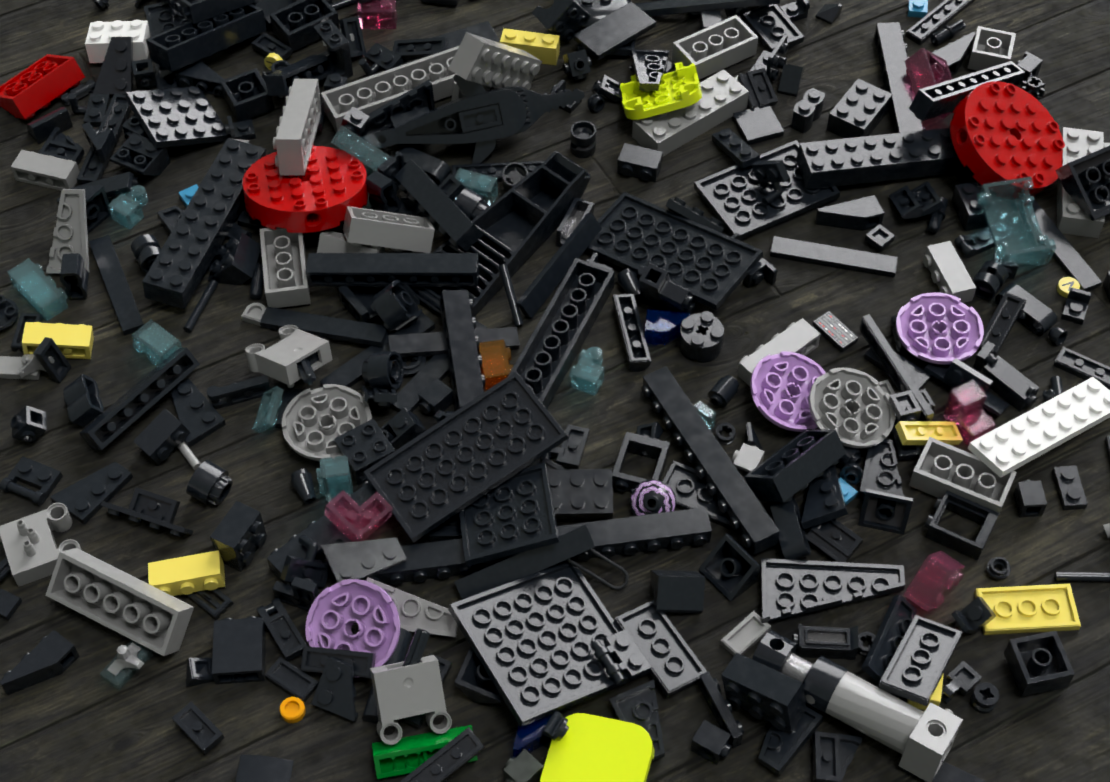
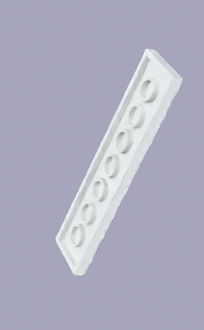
M1092 377L970 442L968 449L1001 478L1110 418V390Z

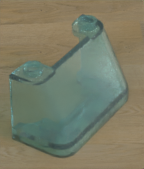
M1031 177L983 184L980 193L977 194L978 204L982 205L996 246V257L1002 262L1035 266L1047 265L1056 249L1054 239H1048L1047 235H1042L1032 207L1034 197L1029 194V188L1034 186Z

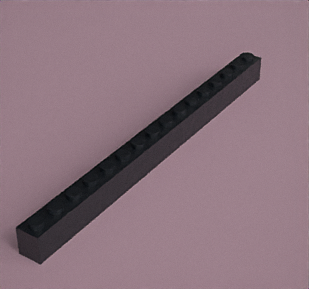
M706 507L557 526L558 536L586 525L595 545L592 549L606 558L620 554L633 555L643 551L656 552L666 548L679 549L690 545L702 546L710 543L712 533ZM462 538L401 546L406 556L405 562L369 578L387 585H400L404 582H424L427 579H447L458 575L467 576L514 555L467 566L464 558ZM587 550L570 559H573V561H587L598 556Z

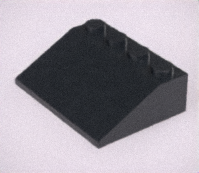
M1110 145L1055 170L1063 188L1092 221L1110 213Z

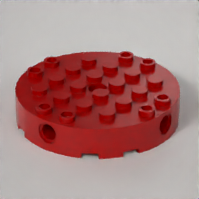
M992 81L979 85L957 104L953 111V120L950 122L953 146L963 166L970 168L974 173L972 177L985 188L989 186L996 191L997 195L1004 198L1024 200L1036 196L1058 179L1055 170L1062 167L1065 143L1058 123L1054 121L1048 110L1031 94L1011 83Z
M313 145L305 175H280L279 167L275 165L276 151L252 164L245 172L242 181L245 206L251 218L254 220L258 219L261 221V225L273 230H276L277 227L285 228L289 233L317 232L340 226V221L345 219L347 206L361 208L363 205L366 206L368 201L367 174L363 163L352 154L331 147Z

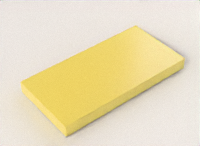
M1070 584L975 589V599L978 596L982 597L996 615L995 618L982 628L983 635L1079 630L1081 627Z

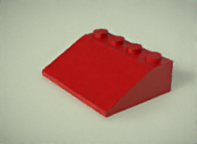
M47 54L0 86V106L16 118L30 119L35 116L37 110L48 107L51 104L50 101L60 98L69 88L78 86L85 76L74 57Z

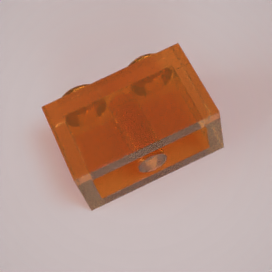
M504 339L479 343V355L482 356V374L485 376V390H489L507 378L514 367L509 365L511 351L510 347L506 348Z

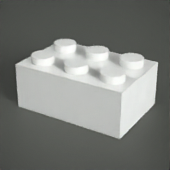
M147 20L90 22L85 42L89 63H103L111 37H132L133 61L148 58L149 51L146 39L151 38Z

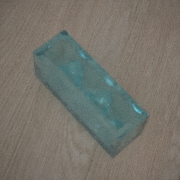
M342 125L331 141L333 145L356 158L373 171H378L377 168L390 157Z
M28 258L7 271L12 285L43 315L46 321L69 308L66 302L68 297L61 287L57 288L54 280L49 275L47 277L44 275V271L38 263L34 264Z

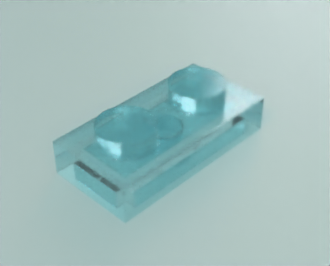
M275 386L263 394L253 427L259 433L272 428L277 421L276 415L278 408L282 404L281 398L284 391L280 387Z

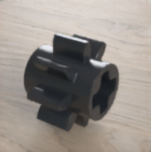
M1028 77L1027 82L1022 81L1020 88L1038 99V96L1043 97L1045 83H1042V80L1038 77Z

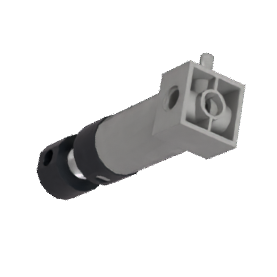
M772 630L766 633L759 643L752 660L802 682L806 704L835 717L902 754L899 763L901 768L927 782L933 781L943 763L942 761L945 760L952 748L963 719L955 716L952 710L942 709L931 702L925 712L850 673L846 668L823 656H820L814 664H811V662L809 663V661L807 662V660L795 655L798 647L795 642Z

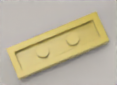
M899 421L895 426L902 445H926L929 437L949 445H959L963 441L955 422Z

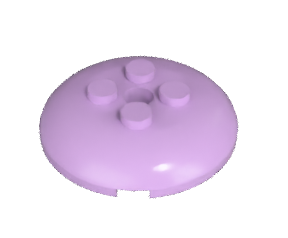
M933 292L917 295L911 298L910 302L904 307H901L896 319V332L901 344L915 357L933 364L948 365L955 358L964 361L978 350L984 334L983 323L976 310L972 306L969 308L960 302V298L946 293Z
M782 351L780 354L771 356L769 354L756 365L752 372L750 389L753 401L761 414L780 428L794 432L816 429L818 427L809 410V393L816 379L826 372L815 361L802 354Z
M359 579L342 580L324 589L314 600L307 615L306 640L311 647L376 653L374 667L383 666L393 655L399 641V614L391 597L379 586ZM356 622L360 631L354 635L351 627Z

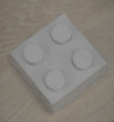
M978 26L968 69L980 71L1009 62L1016 33Z

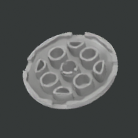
M834 368L819 376L813 383L809 393V410L819 429L836 430L843 446L858 449L868 448L881 443L892 431L895 422V412L889 402L890 395L888 393L885 394L878 386L879 382L865 372L852 368Z
M324 384L321 388L306 389L291 400L282 417V431L290 448L304 458L314 461H334L344 458L334 439L371 420L372 415L368 403L355 390L337 384Z

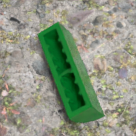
M472 726L451 728L443 734L430 732L403 737L398 743L388 745L383 741L372 743L377 779L413 772L469 727L472 730ZM477 755L468 762L477 761Z

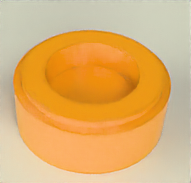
M298 697L286 698L280 705L281 717L288 723H297L305 716L306 709L304 703Z

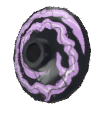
M650 479L636 486L632 492L630 504L635 516L675 511L676 498L675 493L668 484L660 480ZM649 499H654L656 501L655 507L649 506Z

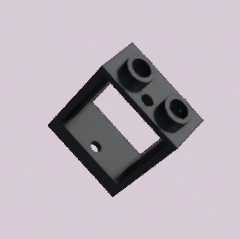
M626 432L612 472V488L620 492L632 493L638 484L647 480L621 473L627 452L658 460L653 479L661 481L669 456L670 442Z
M946 491L944 497H938L934 505L935 515L930 514L924 527L928 528L925 537L978 561L995 526L999 513L950 491ZM946 509L983 525L975 542L938 526Z

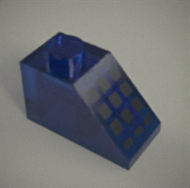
M647 309L645 324L646 342L654 345H666L680 336L682 321L690 316V313Z
M552 714L525 726H518L513 746V757L516 758L525 749L531 753L549 741V737L544 736L542 730Z

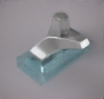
M131 640L127 645L118 647L116 657L101 671L100 676L120 691L153 653L149 648Z

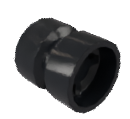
M586 120L575 122L571 126L570 151L578 158L591 157L596 151V127L593 123Z
M511 162L503 168L502 185L505 192H508L528 175L526 166L519 162Z
M145 234L137 237L131 244V250L141 270L144 273H148L161 251L157 239L153 235Z
M986 261L972 280L976 286L974 294L984 300L993 299L1009 276L1006 267L998 261Z

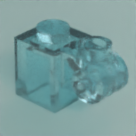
M141 185L133 186L130 192L121 193L108 205L112 219L128 229H132L143 219L144 215L141 206L148 202L145 188Z
M590 347L587 350L582 349L578 358L579 362L577 365H573L570 370L571 387L594 396L597 394L604 381L605 369L602 366L603 352L600 348Z

